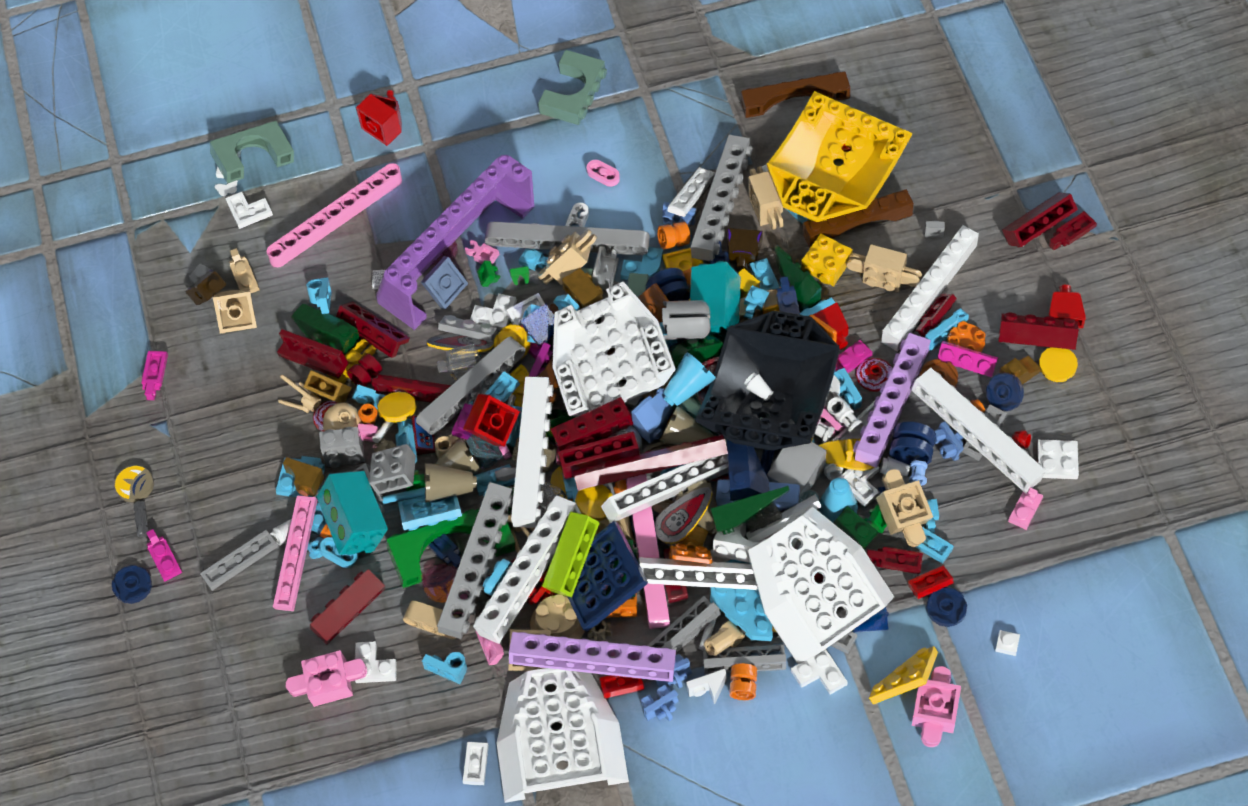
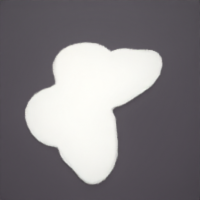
M238 181L228 183L227 185L217 184L215 189L219 191L221 196H226L228 193L233 194L237 191Z

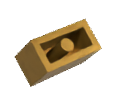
M581 268L562 279L563 290L580 306L579 309L603 300V291L600 286H595L591 276L587 272L584 273Z
M310 370L303 388L332 401L345 403L352 387Z

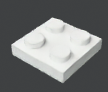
M1038 440V462L1046 470L1043 478L1078 479V441Z

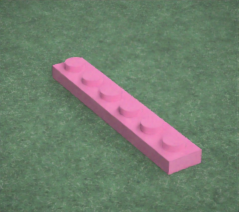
M297 496L273 604V608L276 610L294 611L318 501L316 497Z

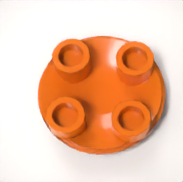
M961 321L956 328L953 327L949 331L947 342L982 352L986 336L977 326Z

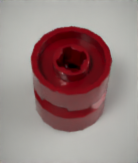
M365 353L358 360V364H354L347 371V375L354 384L366 387L372 381L371 377L376 378L383 369L373 356Z

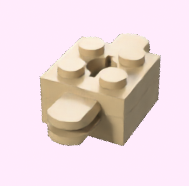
M761 166L757 167V172L754 168L750 169L749 199L759 225L770 224L772 230L777 228L776 223L779 228L783 227L784 224L781 216L783 206L770 172H763Z
M589 229L581 235L576 231L571 236L568 234L562 240V244L559 247L555 246L550 250V256L546 261L547 266L540 271L538 278L540 280L544 278L543 283L546 285L553 279L562 285L563 278L587 263L591 245L595 242L597 236L595 234L591 235L592 232Z
M870 245L867 256L852 253L847 262L849 270L863 273V283L872 287L884 288L887 291L899 292L901 284L916 287L922 277V273L919 270L906 267L907 254L875 245Z
M892 469L882 477L886 491H883L876 499L890 535L902 531L907 544L911 547H917L926 539L922 524L931 520L933 515L919 480L905 484L900 471Z

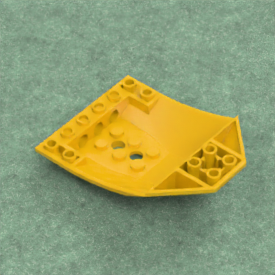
M814 91L792 130L766 165L783 208L812 221L820 222L866 209L886 182L908 144L912 133ZM845 144V146L851 148V151L844 152L841 148ZM839 158L842 159L844 163L841 166H837L833 163V161Z

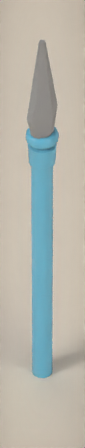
M501 468L496 472L491 471V473L476 476L477 484L510 480L516 476V468ZM425 487L382 496L383 504L424 496Z

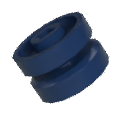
M667 268L659 271L645 285L647 290L657 283L669 301H689L691 287L687 283L683 271L678 268Z
M899 423L893 430V441L891 442L889 455L891 458L910 465L915 460L925 461L929 464L932 462L936 433L932 428L922 423Z

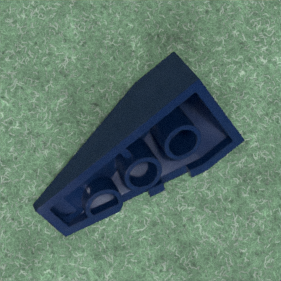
M726 439L730 501L741 500L768 492L769 480L754 447L735 444Z

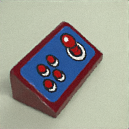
M412 416L417 455L435 453L434 434L431 435L416 423L417 416Z

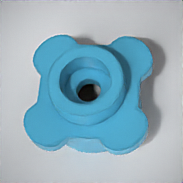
M318 537L315 541L308 543L307 550L310 552V558L322 557L319 552V546L323 538Z

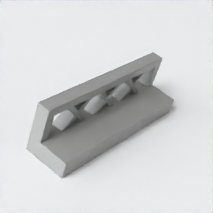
M703 596L647 646L663 645L661 648L676 650L677 653L721 615L719 607ZM705 603L707 608L698 615V608ZM693 619L689 624L682 628L684 620ZM678 632L674 637L667 641L669 633Z
M784 645L727 648L717 655L719 658L708 659L707 655L709 654L706 652V649H703L704 674H711L723 669L726 670V673H731V667L740 663L754 665L757 667V671L786 670ZM773 651H780L781 653L778 655H769ZM756 652L760 655V656H749L751 653H756ZM731 654H737V655L740 656V657H729V656H730Z

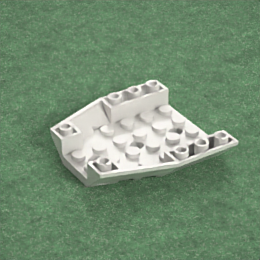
M624 282L606 289L609 297L576 311L570 305L555 312L553 369L569 416H580L622 397L624 403L664 386L676 370L658 320ZM598 318H605L601 324H596ZM615 348V352L612 355H607L609 349ZM621 380H626V384L623 387H618V383Z
M810 507L798 515L794 521L747 550L764 613L797 664L825 650L886 607L894 598V595L862 546L814 507ZM794 538L799 539L801 542V547L798 550L792 547V540ZM817 572L823 575V582L821 584L816 583L814 580V575ZM838 607L845 609L846 614L843 618H839L836 614Z
M543 668L527 671L509 682L497 738L505 803L524 800L525 793L602 780H607L608 785L629 782L619 722L607 700L604 699L603 693L592 673ZM554 684L556 690L554 692H547L545 690L546 686ZM555 722L562 724V728L558 731L551 729V725ZM560 761L568 763V767L564 770H560L556 766Z

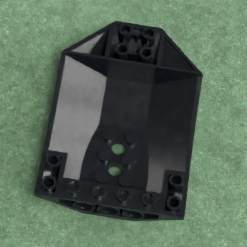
M774 310L727 327L724 344L714 372L716 379L710 383L696 417V422L718 435L723 434L724 438L732 443L761 449L778 450L811 443L828 397L840 347L812 317ZM752 373L760 374L773 391L768 400L765 401L746 389L747 386L744 382ZM766 402H770L773 405H771L770 407H765L763 404Z

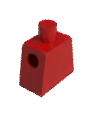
M1061 285L1060 292H1053L1049 316L1062 320L1066 318L1078 321L1079 328H1084L1086 315L1081 294L1071 292L1070 285Z
M836 302L813 314L837 332L836 343L840 349L845 348L848 344L845 338L848 336L849 327L838 303Z

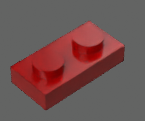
M943 565L909 580L908 586L917 599H920L953 584L954 581Z
M614 675L599 678L604 699L644 690L641 678Z

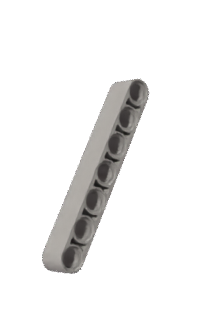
M507 337L420 412L416 423L431 435L438 432L461 412L465 403L469 404L477 398V395L493 384L504 371H508L524 356L525 348L512 337Z

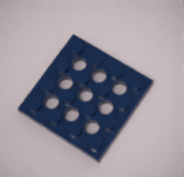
M613 521L594 537L572 598L568 597L582 629L586 632L590 631L648 584L617 522ZM611 545L610 551L606 553L607 547ZM596 557V562L591 565L592 559ZM619 560L617 567L613 568L614 562ZM603 572L602 579L598 581L599 574ZM626 575V580L621 583L622 577ZM588 584L587 591L583 593L584 586ZM611 587L610 593L606 596L607 589ZM596 599L595 605L591 608V602Z

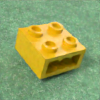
M820 234L803 257L801 270L803 272L808 271L824 284L834 286L847 268V262L853 253V249Z

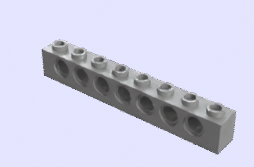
M728 135L691 244L692 258L713 261L715 255L719 254L720 244L718 243L724 239V227L729 224V212H733V200L738 197V185L743 182V170L747 169V158L752 155L753 147L750 146V138Z
M489 482L437 625L439 633L462 639L464 633L467 634L470 627L469 617L474 615L476 610V598L482 594L483 585L481 584L483 578L486 579L489 574V561H493L496 554L494 547L496 543H500L502 525H506L508 521V508L513 506L512 488ZM494 505L501 506V508L498 510H495L492 507ZM489 522L495 523V526L493 527H487L485 525ZM482 540L489 541L487 545L479 544ZM475 558L482 559L480 563L473 562ZM468 576L476 577L474 581L466 580ZM462 594L470 595L467 599L459 598ZM456 612L463 613V615L459 618H455L453 616V614Z

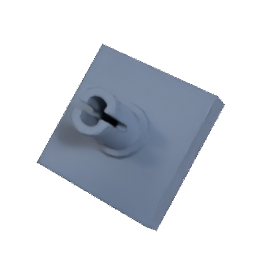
M446 256L421 281L441 309H446L468 285V282L450 258Z

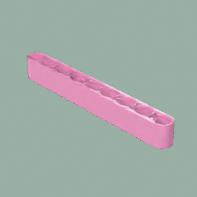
M394 163L386 165L267 248V255L273 267L285 265L402 183L399 166Z
M646 474L627 478V489L646 482ZM648 507L631 515L636 547H638V559L639 557L659 558L652 508ZM648 583L643 587L649 629L669 627L670 621L664 584Z

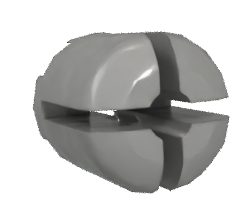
M705 301L663 302L664 306H666V308H662L665 333H667V335H664L665 340L705 338L709 334L711 329L710 308Z

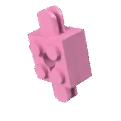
M341 650L301 661L303 674L288 678L286 688L293 697L307 694L308 699L315 707L353 696L351 681L366 677L367 667L361 659L346 662V658Z
M944 666L936 667L932 671L931 680H928L925 685L918 687L912 726L922 728L921 740L927 747L938 746L941 741L942 731L953 733L961 686L950 684L951 672Z

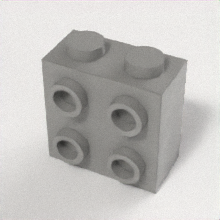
M346 427L339 430L328 429L324 432H319L320 449L326 467L336 468L341 465H357L365 462L364 445L358 427Z
M408 444L372 453L369 484L377 494L413 486L416 455Z

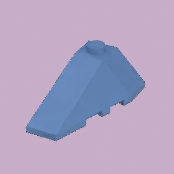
M662 387L657 390V394L653 398L648 396L632 411L633 427L648 443L661 437L673 412V406L663 399L665 397L663 394L665 389Z

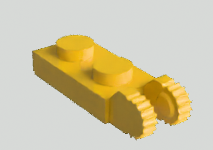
M365 339L361 340L356 344L355 348H352L345 355L349 365L338 379L328 374L327 376L344 384L349 379L347 371L354 364H358V360L365 353L371 356L375 354L376 348L371 345L361 355L360 353L368 344Z

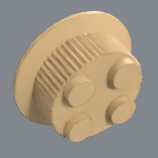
M561 594L550 596L540 602L533 612L530 621L531 630H551V636L554 637L564 636L580 639L585 632L569 599Z

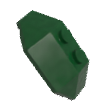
M707 335L705 338L688 339L686 342L672 345L669 348V352L675 369H677L687 352L700 363L720 357L723 343L715 336Z

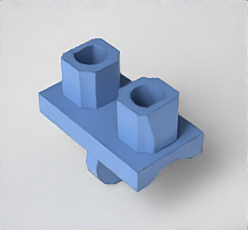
M664 202V224L670 225L673 221H684L688 227L695 224L696 208H691L686 216L682 217L668 212L670 203Z
M946 421L942 422L939 428L935 430V444L942 443L943 446L940 448V454L943 459L952 458L953 461L959 459V454L964 450V443L962 442L964 437L956 433L954 429L951 430Z
M677 654L675 657L673 682L656 680L658 688L663 685L670 687L676 684L678 689L682 688L681 681L687 679V676L692 674L688 658L684 659L680 654Z
M666 685L657 690V694L660 697L657 701L654 702L650 695L641 699L644 717L647 721L655 716L658 720L665 717L668 721H671L673 719L671 713L677 710L674 705L679 702L676 690L671 691Z

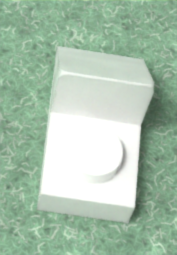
M723 669L686 682L689 697L701 696L709 690L715 704L726 682V670Z

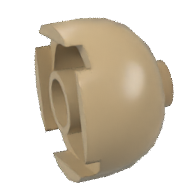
M337 403L331 406L324 414V431L328 429L339 430L346 427H358V424L362 423L358 410L348 403Z

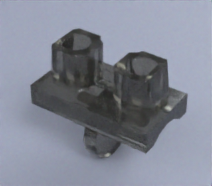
M773 502L745 523L750 533L782 519V514Z

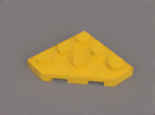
M935 646L921 648L882 681L874 685L869 696L872 704L925 685L938 654Z

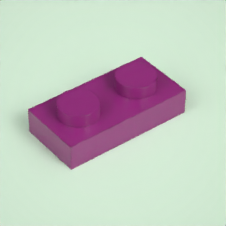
M543 343L528 377H537L545 369L546 361H550L552 358L553 346Z
M464 404L452 429V436L471 440L473 434L463 430V427L473 405Z

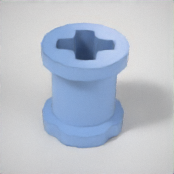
M915 460L911 462L910 468L912 473L911 477H909L910 483L918 480L921 486L927 483L925 470L928 464L925 461Z

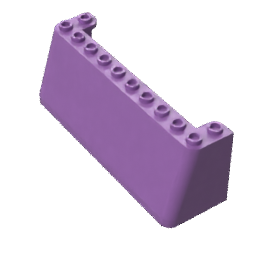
M509 155L499 156L385 270L376 293L378 304L415 330L427 318L426 313L412 303L411 296L417 290L416 280L495 200L524 219L535 207L532 171Z

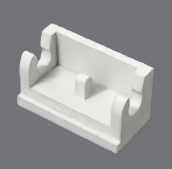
M599 247L592 280L595 286L599 285L603 290L613 286L619 261L614 249H612L611 254H608L605 247Z

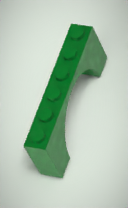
M494 505L492 508L498 510L501 507L500 505ZM480 508L476 510L470 509L456 520H443L436 525H427L416 530H409L401 535L394 534L387 539V550L403 588L422 582L420 560L427 546L443 534H471ZM489 522L485 526L493 527L495 523ZM508 523L502 525L500 543H496L494 547L496 557L515 551L516 542Z

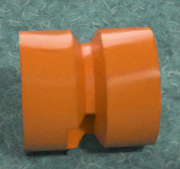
M683 221L673 225L667 224L658 227L657 236L662 249H670L675 247V245L678 247L685 246L690 243V230L686 222Z
M745 663L733 665L730 677L732 680L730 683V697L737 700L754 699L756 697L757 667Z

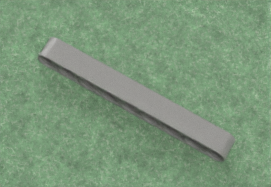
M490 222L487 224L485 243L497 247L551 250L555 246L559 247L562 244V240L568 234L571 236L576 231L581 235L589 229L592 232L591 235L595 234L597 236V239L591 245L590 252L598 253L601 246L605 247L606 253H612V249H614L616 254L645 255L648 253L650 235L640 230Z

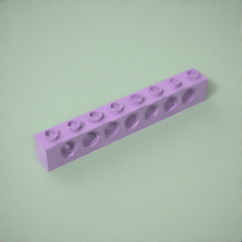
M911 333L908 334L906 340H902L900 345L901 352L900 354L896 353L893 361L895 365L893 368L890 367L887 373L888 381L883 382L880 389L882 394L875 399L874 411L869 412L867 418L868 425L863 426L860 433L862 438L855 443L853 451L856 452V461L878 467L894 427L911 393L914 382L928 355L931 340Z
M512 632L509 664L673 682L676 650L654 648L646 645L636 646L627 643L618 644L607 641L572 639L564 636L554 637L545 634L535 635L525 632Z

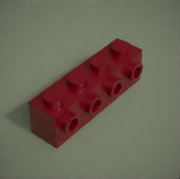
M1058 192L1003 228L1002 231L1009 246L1023 247L1078 209L1070 193Z
M1012 312L1001 313L999 342L1076 350L1079 324L1078 321L1070 318L1062 320L1051 316L1042 318L1032 314L1023 316Z
M622 397L550 430L559 450L562 451L608 438L612 434L633 425V421Z
M634 431L558 451L559 464L564 480L573 478L574 470L639 455V447Z
M369 569L357 574L354 578L355 582L351 586L346 585L339 592L340 596L336 600L331 599L325 605L326 610L321 614L318 612L311 618L310 629L326 645L385 590V585Z

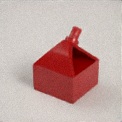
M392 90L387 91V98L369 94L356 107L361 129L386 146L402 132L400 108Z
M478 394L463 430L494 446L505 447L520 411L490 395Z

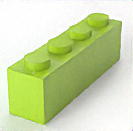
M570 512L542 587L553 593L572 598L600 522L588 515Z

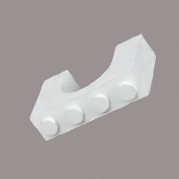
M746 522L734 528L735 532L723 535L722 532H717L713 539V556L751 563L747 550L758 542H752L744 538ZM797 538L792 540V547L798 550L801 547V542Z

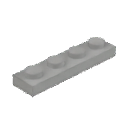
M265 530L201 572L200 575L211 591H213L276 549L278 545L269 532Z

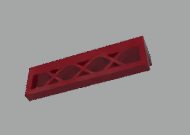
M355 302L340 305L337 318L357 328L361 339H365L370 345L391 358L396 357L400 345L409 342L410 337Z
M283 329L279 332L283 340V344L277 351L279 357L338 379L349 365L343 352Z
M378 374V378H373L372 380L373 389L376 390L375 393L388 395L395 392H406L417 401L430 403L452 386Z

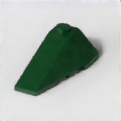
M302 304L291 316L308 339L338 349L343 352L344 356L361 341L357 328L330 314H322L320 310L306 304Z

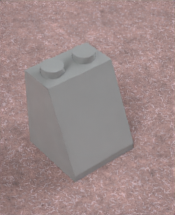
M813 442L783 448L767 474L769 482L800 485V503L824 471L826 466V450Z

